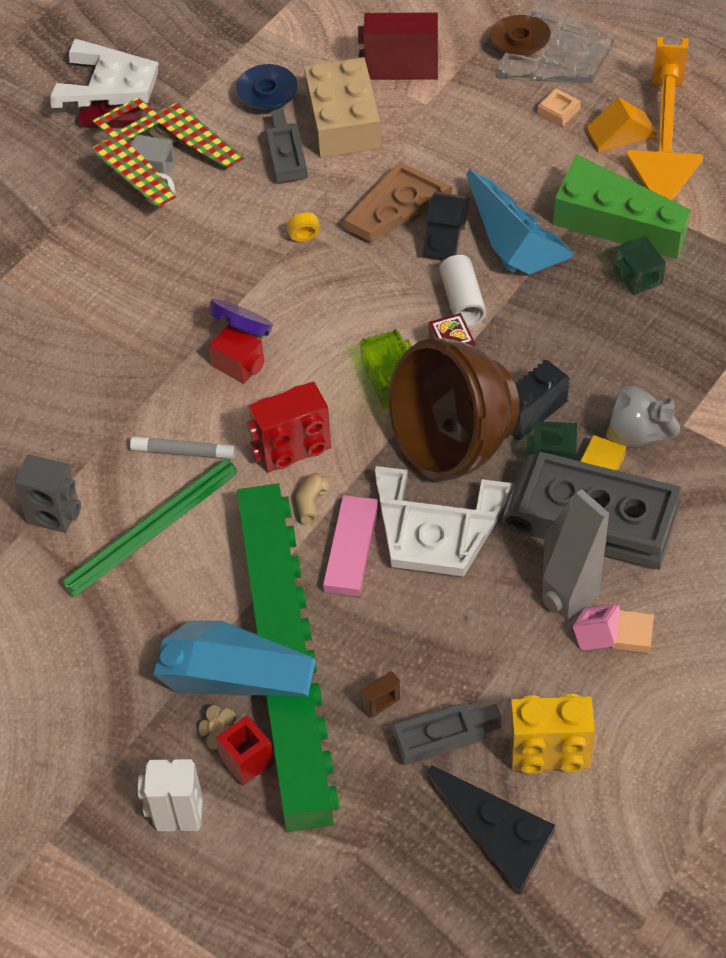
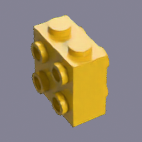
M566 694L559 698H540L539 696L529 695L520 699H512L510 719L512 771L538 774L544 770H562L567 773H575L583 769H590L595 737L592 696L581 697L577 694Z

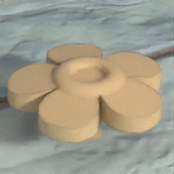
M212 705L206 711L208 720H203L199 724V734L207 737L206 744L210 749L218 750L216 736L230 727L229 725L236 721V713L232 709L226 708L222 710L220 706Z

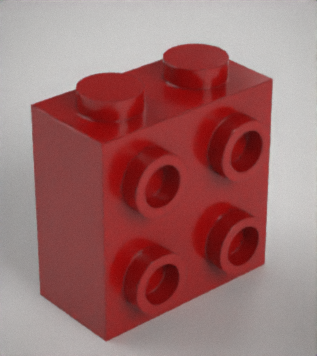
M314 381L295 386L288 391L272 397L262 398L256 403L248 405L250 420L246 421V426L253 440L249 442L250 451L256 462L262 461L267 473L287 468L297 461L311 456H318L332 448L328 405Z

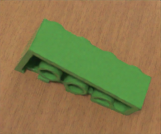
M576 154L555 197L553 225L677 259L687 237L691 209Z

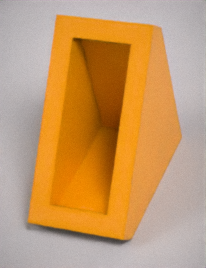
M617 97L587 126V133L598 152L655 138L657 135L646 113L620 97Z

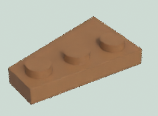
M399 161L344 219V228L372 242L428 210L435 191L452 194V186Z

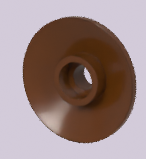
M514 15L503 18L494 24L490 32L492 44L498 50L513 55L535 53L543 49L549 43L551 37L549 26L543 20L529 15Z

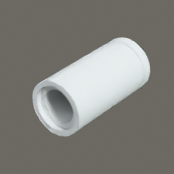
M465 255L448 257L441 263L439 270L452 315L461 313L467 327L474 326L486 317V308L472 262Z

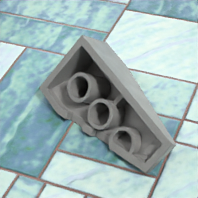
M582 489L574 495L544 534L542 599L549 610L554 613L558 612L567 621L600 594L609 512Z

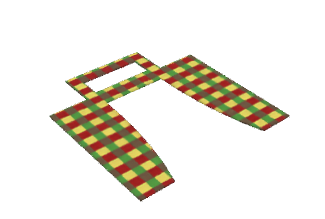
M137 97L92 121L111 138L90 150L158 208L175 199L176 196L150 163L126 142L130 138L160 123L183 142L227 168L245 159V157L178 102L157 113ZM136 107H139L148 114L117 132L106 124Z

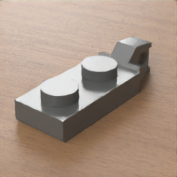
M284 109L271 110L273 127H267L266 136L276 182L308 178L297 124H287Z
M464 702L394 724L392 726V733L404 765H408L487 738L486 733L502 727V716L497 704L476 709L475 705L466 706Z

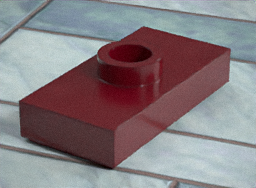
M92 100L90 106L80 107L79 127L99 128L92 122L93 120L124 104L109 105L108 100ZM136 107L106 124L111 128H125L140 120L143 110Z

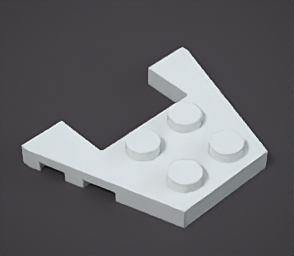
M74 39L69 51V63L96 65L89 86L56 83L51 94V108H63V102L78 101V107L90 106L92 100H108L109 105L126 104L137 97L148 103L158 75V62Z
M376 466L375 479L391 567L464 577L506 508L514 483L482 479L477 509L472 510L403 501L408 470Z

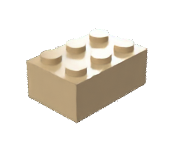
M365 57L304 66L306 95L320 158L381 149L380 118Z

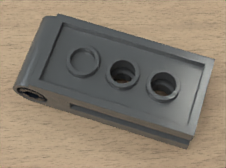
M540 452L539 455H527L524 458L502 516V522L506 527L521 534L544 539V534L574 495L582 489L609 512L604 555L660 570L680 511V486Z

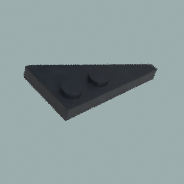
M431 765L427 776L433 782L436 792L442 800H447L457 813L458 820L473 840L485 849L487 858L493 865L496 864L510 882L511 889L516 894L521 895L555 832V825Z

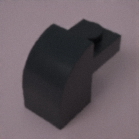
M436 191L433 193L426 218L428 224L422 255L443 259L457 255L461 230H465L470 202L468 196Z

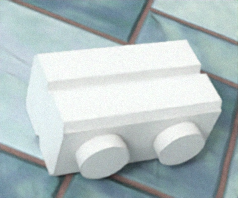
M192 759L173 760L172 763H169L168 760H149L146 763V774L139 775L138 797L143 799L144 817H151L156 831H175L176 828H179L180 831H199L202 825L203 796L195 763H193Z

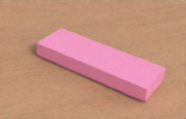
M343 495L323 584L324 592L360 597L379 508L378 499Z

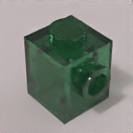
M645 235L617 246L613 269L616 277L620 281H624L633 295H637L663 284L666 262Z

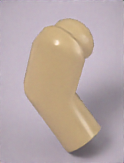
M319 473L307 476L296 493L300 520L304 524H311L318 519L314 499L317 494L325 495L326 491L330 488L329 479L326 476H320Z

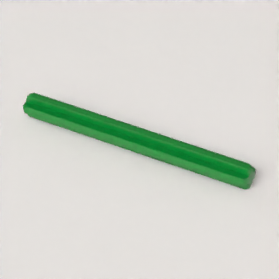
M226 458L222 459L62 580L64 589L72 597L80 594L236 476L237 472L234 464Z

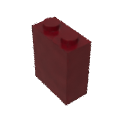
M438 12L364 13V26H358V44H364V49H359V58L365 57L370 80H438Z

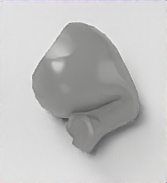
M634 386L621 387L614 404L605 438L614 443L627 446L626 448H638L653 442L676 437L680 433V425L674 416L675 404L673 398L657 401L653 395L641 388Z

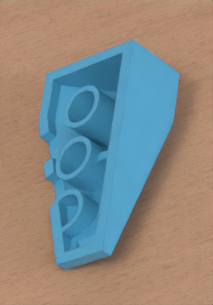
M469 169L466 175L492 248L501 257L499 262L505 268L512 272H516L519 269L527 274H533L571 259L574 252L551 230L546 232L536 223L538 219L516 205L517 201L494 181Z
M190 620L162 640L153 675L176 693L308 697L316 660L313 657L224 621Z

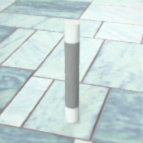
M133 436L130 442V449L133 451L235 459L236 454L235 445Z

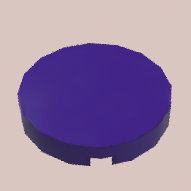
M212 298L207 307V311L212 317L219 320L224 315L226 316L225 320L232 327L250 334L269 336L273 327V323L261 315L224 300Z

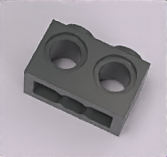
M28 454L14 481L26 523L66 533L71 522L77 520L81 510V501L78 500L75 480L72 479L69 465Z

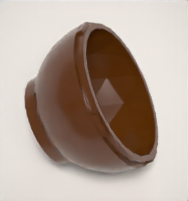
M429 338L417 342L403 354L396 365L391 382H389V413L397 443L406 458L421 472V475L434 481L456 479L468 475L486 464L500 448L504 439L508 438L513 432L518 421L519 396L514 379L509 371L502 364L491 360L485 353L464 342L446 338ZM452 420L458 429L453 430L451 426Z

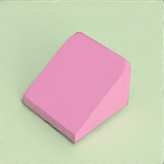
M613 604L584 608L573 625L581 650L607 648L615 645L620 613L619 605Z

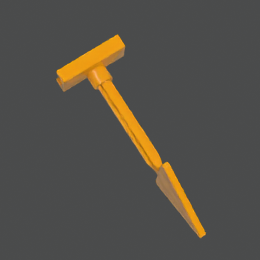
M657 37L652 85L662 86L659 151L628 150L627 158L645 188L673 201L701 165L704 156L702 154L674 153L672 151L675 87L683 86L689 38H682L681 45L663 44V37Z

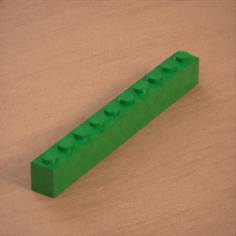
M280 483L237 489L257 634L315 659L314 650L306 651L305 641L312 640L309 618L301 619L300 609L307 608L304 587H296L295 578L302 577L299 556L291 557L290 548L297 547L294 526L286 527L285 518L292 517L289 496H281ZM315 663V668H314V672H313V673H316V672H317L316 663ZM311 682L308 697L267 696L286 832L333 826L332 811L339 810V801L336 786L328 787L327 775L334 774L331 752H323L321 740H327L328 734L325 716L317 717L316 706H323L319 683L312 684Z

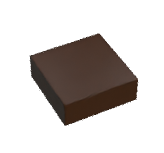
M392 670L360 690L362 710L369 719L400 700V680Z

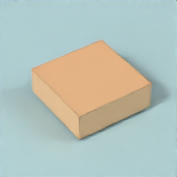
M555 88L538 105L537 114L563 127L580 110L581 101Z
M620 610L617 639L612 649L650 654L654 615Z

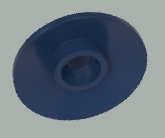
M274 64L258 65L246 70L239 77L236 84L237 95L249 107L260 110L275 109L284 106L294 98L297 92V80L295 75L285 67Z

